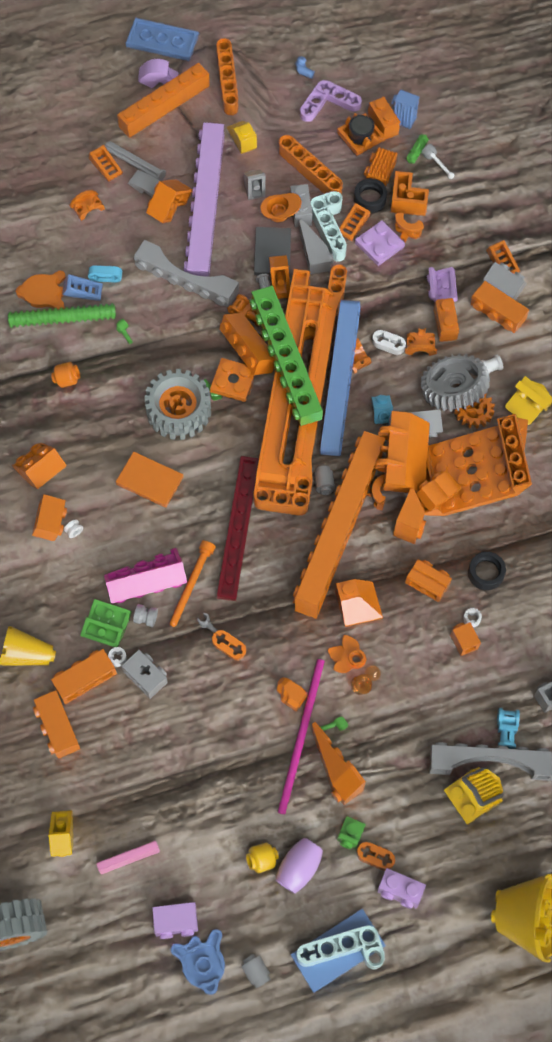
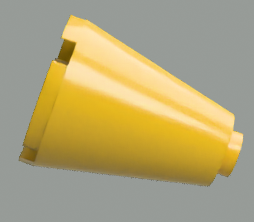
M8 626L0 665H49L50 662H54L56 650H53V645L19 629Z

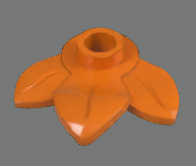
M344 635L342 646L328 649L330 658L336 662L333 669L336 672L348 673L352 669L362 668L366 663V655L360 650L359 642L351 636ZM358 657L360 661L354 662L353 658Z

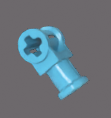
M498 708L497 726L500 733L498 746H507L508 749L516 748L514 737L519 726V710L507 711Z

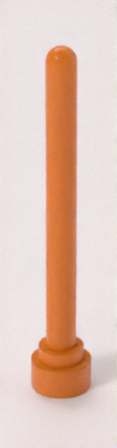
M203 540L199 546L200 556L170 620L172 627L178 624L207 557L214 553L216 546L211 542Z

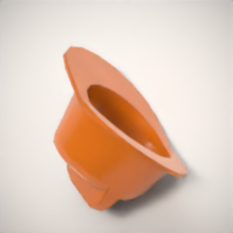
M295 193L272 195L265 198L260 207L261 213L274 222H283L298 212L302 201L299 195Z

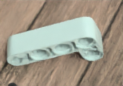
M333 191L314 197L311 200L312 220L322 241L327 245L329 253H332L333 260L339 262L344 260L346 256L347 244L333 215L340 213L342 209V195L339 192Z
M368 925L300 946L297 951V961L301 966L309 967L361 951L366 966L370 969H378L385 960V954L377 930L373 926ZM364 932H371L374 940L366 942L363 940L362 934ZM344 938H350L353 941V947L345 948L341 941ZM322 945H331L333 952L329 955L322 953ZM314 947H317V954L320 958H316V954L311 955L309 961L301 958L303 951L306 950L310 954L315 951ZM377 953L380 956V962L372 963L369 960V954Z

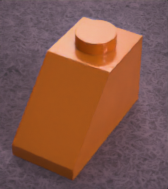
M287 255L269 257L271 283L277 298H289L290 278Z

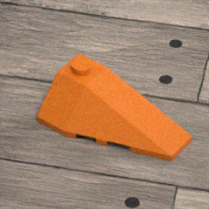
M314 722L312 723L311 730L332 789L331 794L337 802L341 801L345 805L364 791L366 781L349 760L345 763L338 747L332 748L330 738Z

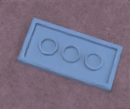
M135 18L126 41V47L190 61L199 32Z
M361 909L311 942L363 926L373 925L364 910ZM364 932L362 934L364 941L371 942L374 940L371 932ZM379 936L380 941H381V944H382V947L384 948L386 945L384 944L383 940H382L381 937ZM344 938L341 941L343 947H353V941L350 938ZM324 944L321 947V951L329 955L333 952V948L329 944ZM314 947L315 951L310 954L306 950L303 951L301 958L309 961L310 956L316 954V958H320L317 954V947ZM297 951L291 954L293 961L313 993L364 961L362 952L358 951L304 967L297 961Z

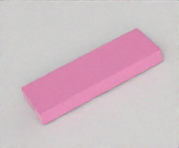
M153 841L97 863L100 874H104L159 853L160 850L157 842Z

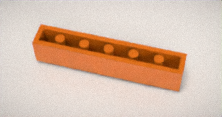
M198 62L117 114L119 128L129 138L208 88L210 86L209 72Z

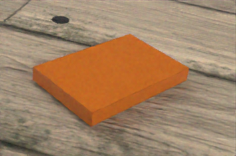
M133 452L117 478L116 485L166 508L184 475Z

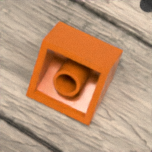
M410 489L396 520L393 535L412 544H415L417 538H422L427 522L424 520L425 512L414 489Z

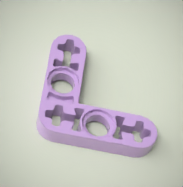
M322 80L316 85L302 105L300 117L303 121H312L327 100L349 111L356 112L361 108L362 100L359 95L334 83ZM336 94H342L343 97H342V98H336L335 95H336ZM317 98L320 102L313 103L312 100Z

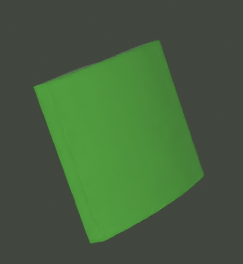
M94 599L80 636L112 647H119L132 611Z

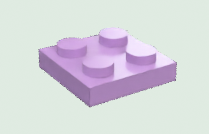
M382 220L355 239V244L377 266L405 247V243Z

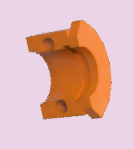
M94 190L81 192L69 205L81 221L85 219L87 213L91 210L98 209L102 211L105 209L98 197V193Z
M404 213L395 214V230L402 233L400 239L404 240V243H406L408 237L413 239L420 238L424 228L422 221L418 220L416 223L411 224L404 220Z
M418 328V333H408L406 354L413 355V353L418 351L427 352L429 356L437 354L435 334L426 333V328Z
M359 338L356 340L352 370L354 374L372 363L370 357L365 353Z
M381 475L374 481L372 488H369L371 493L367 494V496L373 497L375 500L374 507L383 511L386 499L381 494L384 486V475Z

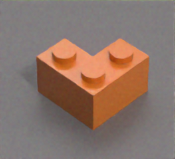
M395 171L391 204L392 213L426 215L429 189L411 187L413 173Z
M177 179L159 181L154 188L155 193L148 202L146 213L161 223L171 222L177 207L187 204L193 189Z

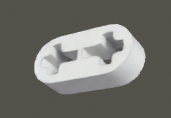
M377 330L373 334L372 343L374 347L395 355H400L405 351L406 341L404 338L384 330ZM380 337H383V340L379 342L378 339ZM399 343L400 346L398 348H395V345Z

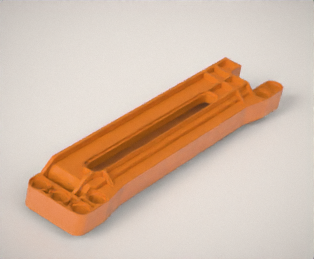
M340 264L333 266L331 269L328 289L310 286V271L294 269L285 315L301 358L305 341L308 339L314 341L308 375L320 405L322 403L335 320L340 310L341 300L344 299L347 269ZM275 370L257 468L254 505L260 510L302 516L309 509L312 491V456L318 421L303 426L299 424L293 462L289 465L284 464L293 406L287 401L286 388L281 386L280 372ZM306 485L307 488L302 489L299 486ZM261 496H264V497H266L267 499H266V500H259L258 498L261 497ZM283 499L286 502L278 503L277 500ZM297 502H303L304 505H303V506H298V505H296V503H297Z

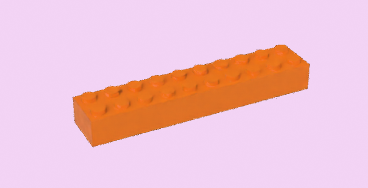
M367 431L363 432L362 437L358 436L355 443V452L351 453L348 461V469L345 468L341 478L343 479L342 483L337 486L335 492V500L330 503L328 518L323 520L321 535L318 534L316 537L314 552L311 551L309 554L307 569L304 568L302 571L300 586L297 585L295 588L293 603L295 604L296 612L317 619L377 471L375 469L376 462L383 456L380 446H385L386 438Z

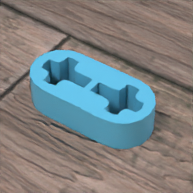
M90 266L88 278L95 282H120L122 280V269L116 266Z

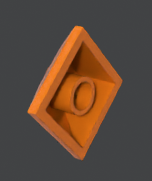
M353 579L336 583L335 593L345 627L383 619L372 581Z

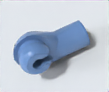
M299 56L295 62L297 72L312 79L315 71L307 68L305 64L306 59Z

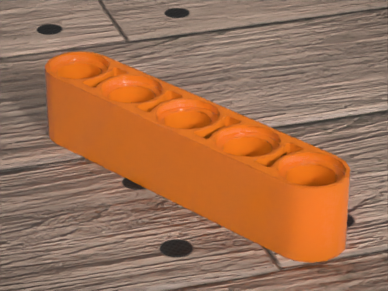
M222 38L217 41L216 46L223 110L225 114L232 116L237 114L239 109L232 44L229 39Z
M283 135L280 137L279 154L323 194L336 191L342 195L343 183L337 175L292 136Z

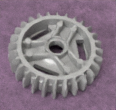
M460 353L458 356L452 354L448 358L444 356L442 360L438 358L437 363L432 362V367L427 366V371H424L421 377L422 393L427 403H430L431 407L435 406L437 410L442 407L443 411L449 409L450 412L453 409L459 411V408L464 407L466 409L468 405L473 407V403H479V398L483 399L484 394L488 393V388L490 387V377L484 362L480 361L479 358L475 359L473 355L468 357L467 354L461 356ZM469 373L476 375L477 378L473 379ZM454 384H461L456 388L451 387Z

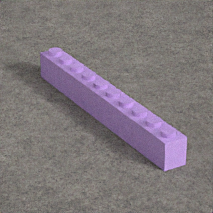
M203 123V130L199 131L201 144H198L197 154H200V157L196 158V169H198V172L194 174V183L197 184L196 187H193L192 193L195 202H191L193 216L189 218V227L192 228L191 231H188L187 236L190 246H186L188 261L184 262V272L203 277H209L224 143V124Z

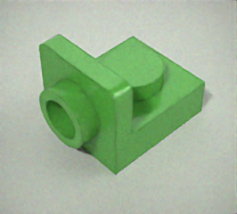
M346 816L337 841L347 849L357 848L366 824Z

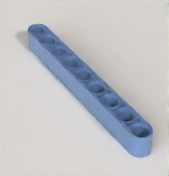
M341 300L321 439V455L341 456L361 310L360 301Z

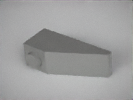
M299 220L300 237L310 274L331 271V264L334 261L327 245L304 220Z

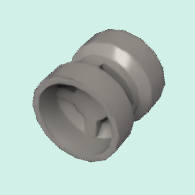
M138 604L133 622L137 624L145 623L149 627H154L158 608L151 607L148 609L145 605Z

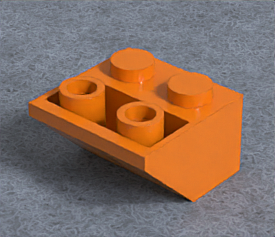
M43 443L33 445L30 448L31 451L26 455L18 457L16 463L12 465L30 486L39 489L67 466L55 448Z

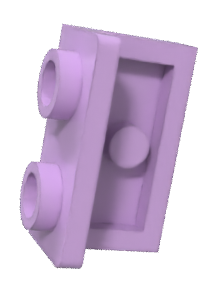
M430 267L429 274L427 275L431 289L428 291L430 300L435 302L437 299L453 298L454 302L458 301L454 268L449 267L435 271L433 267Z

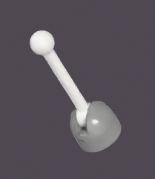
M432 144L427 145L421 154L427 159H434L448 174V178L453 179L454 173L450 172L436 157V148Z

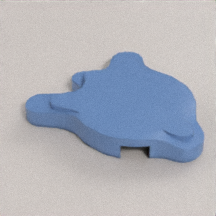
M218 929L212 930L205 943H202L199 937L194 936L186 945L176 943L171 947L172 955L177 957L182 963L185 978L190 984L202 989L207 995H213L217 992L218 983L225 971L224 957L220 951L222 932Z

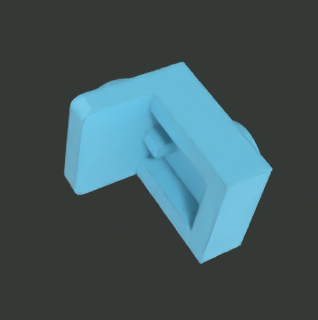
M390 395L371 397L374 423H389V418L393 411Z

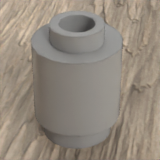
M329 466L317 467L314 473L316 491L322 495H329L335 490L333 471Z
M252 954L243 960L244 965L242 969L251 985L254 984L256 989L271 980L269 977L270 972L260 955L255 957Z

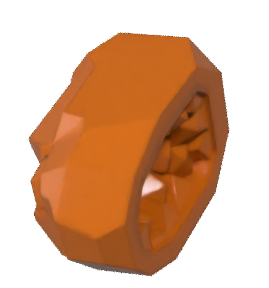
M285 677L277 682V691L281 696V702L297 711L305 701L308 693L301 686Z

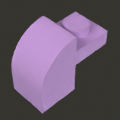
M152 59L145 62L139 68L138 82L153 88L159 82L166 84L177 77L178 72L168 67V61Z

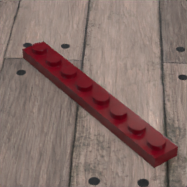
M241 456L217 599L237 600L259 458Z

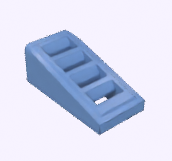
M68 274L64 280L62 295L100 301L102 283ZM92 288H95V294L92 293Z

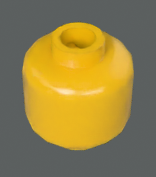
M267 842L250 847L248 854H246L248 867L256 873L275 868L276 860L279 858L277 849L275 847L272 848Z

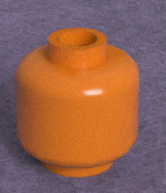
M65 362L54 367L51 377L53 382L57 383L59 387L65 388L77 384L78 379H80V371L77 365H74L72 362Z

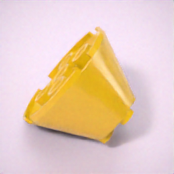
M552 873L503 890H497L495 897L497 902L496 909H493L491 913V921L496 924L497 931L542 962H551L549 958L552 956Z

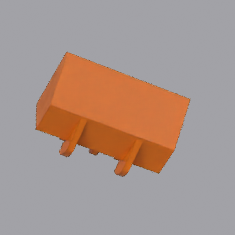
M392 411L389 418V426L379 428L378 436L384 437L387 440V446H380V451L386 452V459H378L375 469L385 472L383 486L385 491L409 493L410 489H414L417 493L420 490L418 487L425 482L430 423L412 413Z

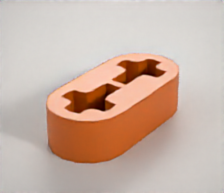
M218 630L213 634L212 643L215 648L234 660H241L245 656V645L228 632ZM222 635H224V640L229 644L226 645L223 642L218 644V639L216 637H221ZM230 645L234 648L240 646L242 654L234 655V650L230 648Z
M370 842L361 843L357 849V857L360 861L380 870L392 869L395 864V856L391 851ZM368 847L370 848L369 852L374 854L375 857L371 855L363 857V852L360 850H365ZM385 855L389 856L391 864L387 863L384 866L382 864L383 861L378 859L377 856L384 858Z

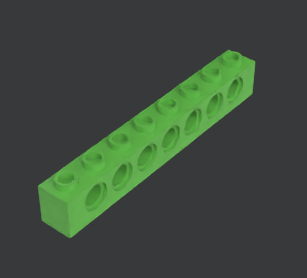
M273 286L252 291V299L249 300L252 310L256 311L257 315H255L258 326H262L263 340L269 344L267 348L270 357H274V368L276 372H280V383L282 388L287 390L286 398L288 403L292 404L294 408L292 409L294 419L299 421L300 426L322 420L323 410ZM304 401L307 402V404L303 405L300 404V402Z

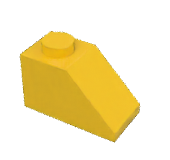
M240 121L227 126V130L241 154L257 148V135L249 122Z
M72 810L51 813L49 828L51 856L64 857L72 855Z

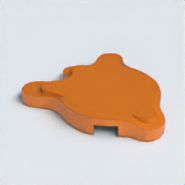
M60 270L52 275H33L17 287L16 295L35 308L51 307L60 309V307H63L64 309L65 305L61 300L64 296L62 295L63 287L58 285L65 280V272Z

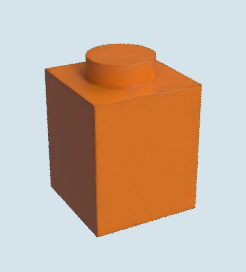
M471 622L467 624L459 623L453 627L451 638L460 656L479 649L481 642Z

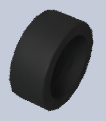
M368 178L356 185L354 203L366 208L370 213L378 212L386 205L387 189L381 181ZM365 190H375L381 195V198L377 201L369 202L362 199L360 194Z
M490 551L476 554L471 560L468 569V577L471 583L482 590L497 588L503 582L506 573V565L503 559L498 554ZM482 561L493 563L498 568V576L490 581L481 579L476 574L478 563Z

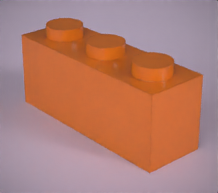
M486 281L472 295L470 304L475 310L481 311L489 319L498 322L504 329L514 334L525 322L530 310Z
M102 649L100 651H93L83 661H76L68 670L56 673L51 681L66 705L115 676L117 672L108 655Z
M55 690L34 699L36 706L32 708L36 718L41 717L43 724L40 725L43 735H48L50 739L47 745L51 755L55 753L59 759L80 750L57 691Z

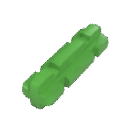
M421 134L406 157L408 163L414 164L429 141L427 135Z

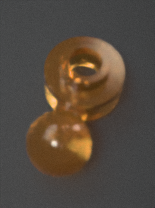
M375 665L367 667L365 674L355 676L351 681L354 693L357 695L369 693L372 689V681L378 680L381 676L380 669Z

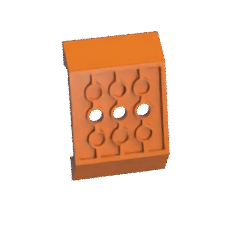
M516 414L498 418L497 426L428 446L425 481H432L431 478L439 471L441 473L448 471L462 489L432 512L419 499L425 515L447 516L518 496L532 485ZM467 450H473V454L470 457H464V453ZM470 467H477V471L474 474H468ZM474 484H480L481 487L478 491H471Z

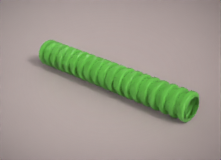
M107 303L105 306L102 304L97 306L95 304L93 307L91 305H88V307L83 305L81 308L80 306H77V308L71 306V308L66 307L65 309L60 307V309L54 308V310L49 308L48 310L43 309V311L37 309V311L32 310L31 312L26 310V312L20 311V313L17 311L12 313L10 311L8 323L13 328L14 326L19 327L21 325L25 327V325L30 326L31 324L33 326L39 324L40 326L42 323L44 325H47V323L52 325L54 322L56 324H59V322L64 324L66 321L67 323H70V321L75 323L76 321L81 322V320H84V322H87V320L92 321L93 319L96 321L98 319L104 320V318L109 320V318L115 319L116 311L114 303H111V305Z

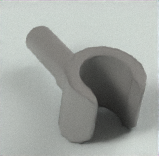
M203 613V616L206 619V621H200V619L197 618L198 623L202 628L207 627L213 633L218 631L211 624L209 615L207 613Z

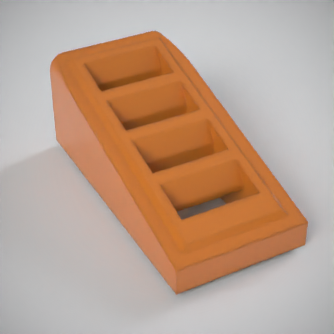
M104 145L89 153L90 161L108 182L123 174V171ZM109 165L112 166L111 168L105 170V168H106L107 166H109ZM113 170L116 171V172H115L114 174H112V175H109V174H108L109 172H111V171H113Z
M355 203L339 228L343 237L353 241L370 217V211ZM354 218L355 220L359 221V223L357 224L351 219ZM348 223L355 226L356 228H351L350 226H348ZM346 228L347 230L351 231L352 234L350 235L344 232L343 230Z
M505 240L487 248L486 251L493 263L500 264L501 262L508 261L509 264L507 266H512L513 268L510 272L513 274L520 272ZM498 250H501V251H502L501 253L496 254V251H498ZM503 255L506 257L504 259L499 260V257Z

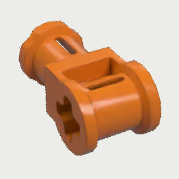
M238 294L235 302L228 306V312L230 314L243 313L247 319L253 321L258 326L255 318L257 314L255 310L251 309L249 299L244 295Z

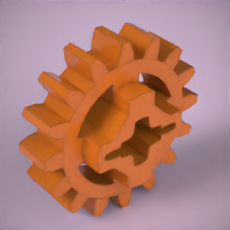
M484 394V398H479V403L474 402L473 407L468 405L466 409L459 408V411L455 409L454 414H458L457 421L462 419V425L467 423L469 428L475 425L476 429H478L479 424L485 427L486 421L490 423L495 412V404L491 403L492 398H486L487 394Z

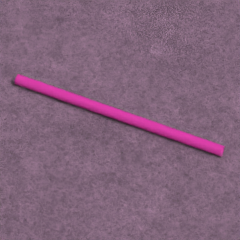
M317 659L278 808L279 814H286L325 663L321 659Z

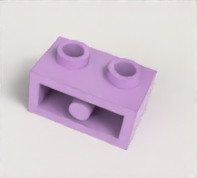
M386 868L377 892L385 899L391 901L394 899L401 902L400 904L406 908L417 909L426 885Z

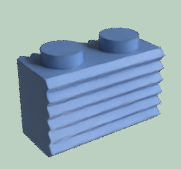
M400 90L398 95L395 94L392 104L394 106L392 110L398 117L400 125L411 129L417 118L420 96Z

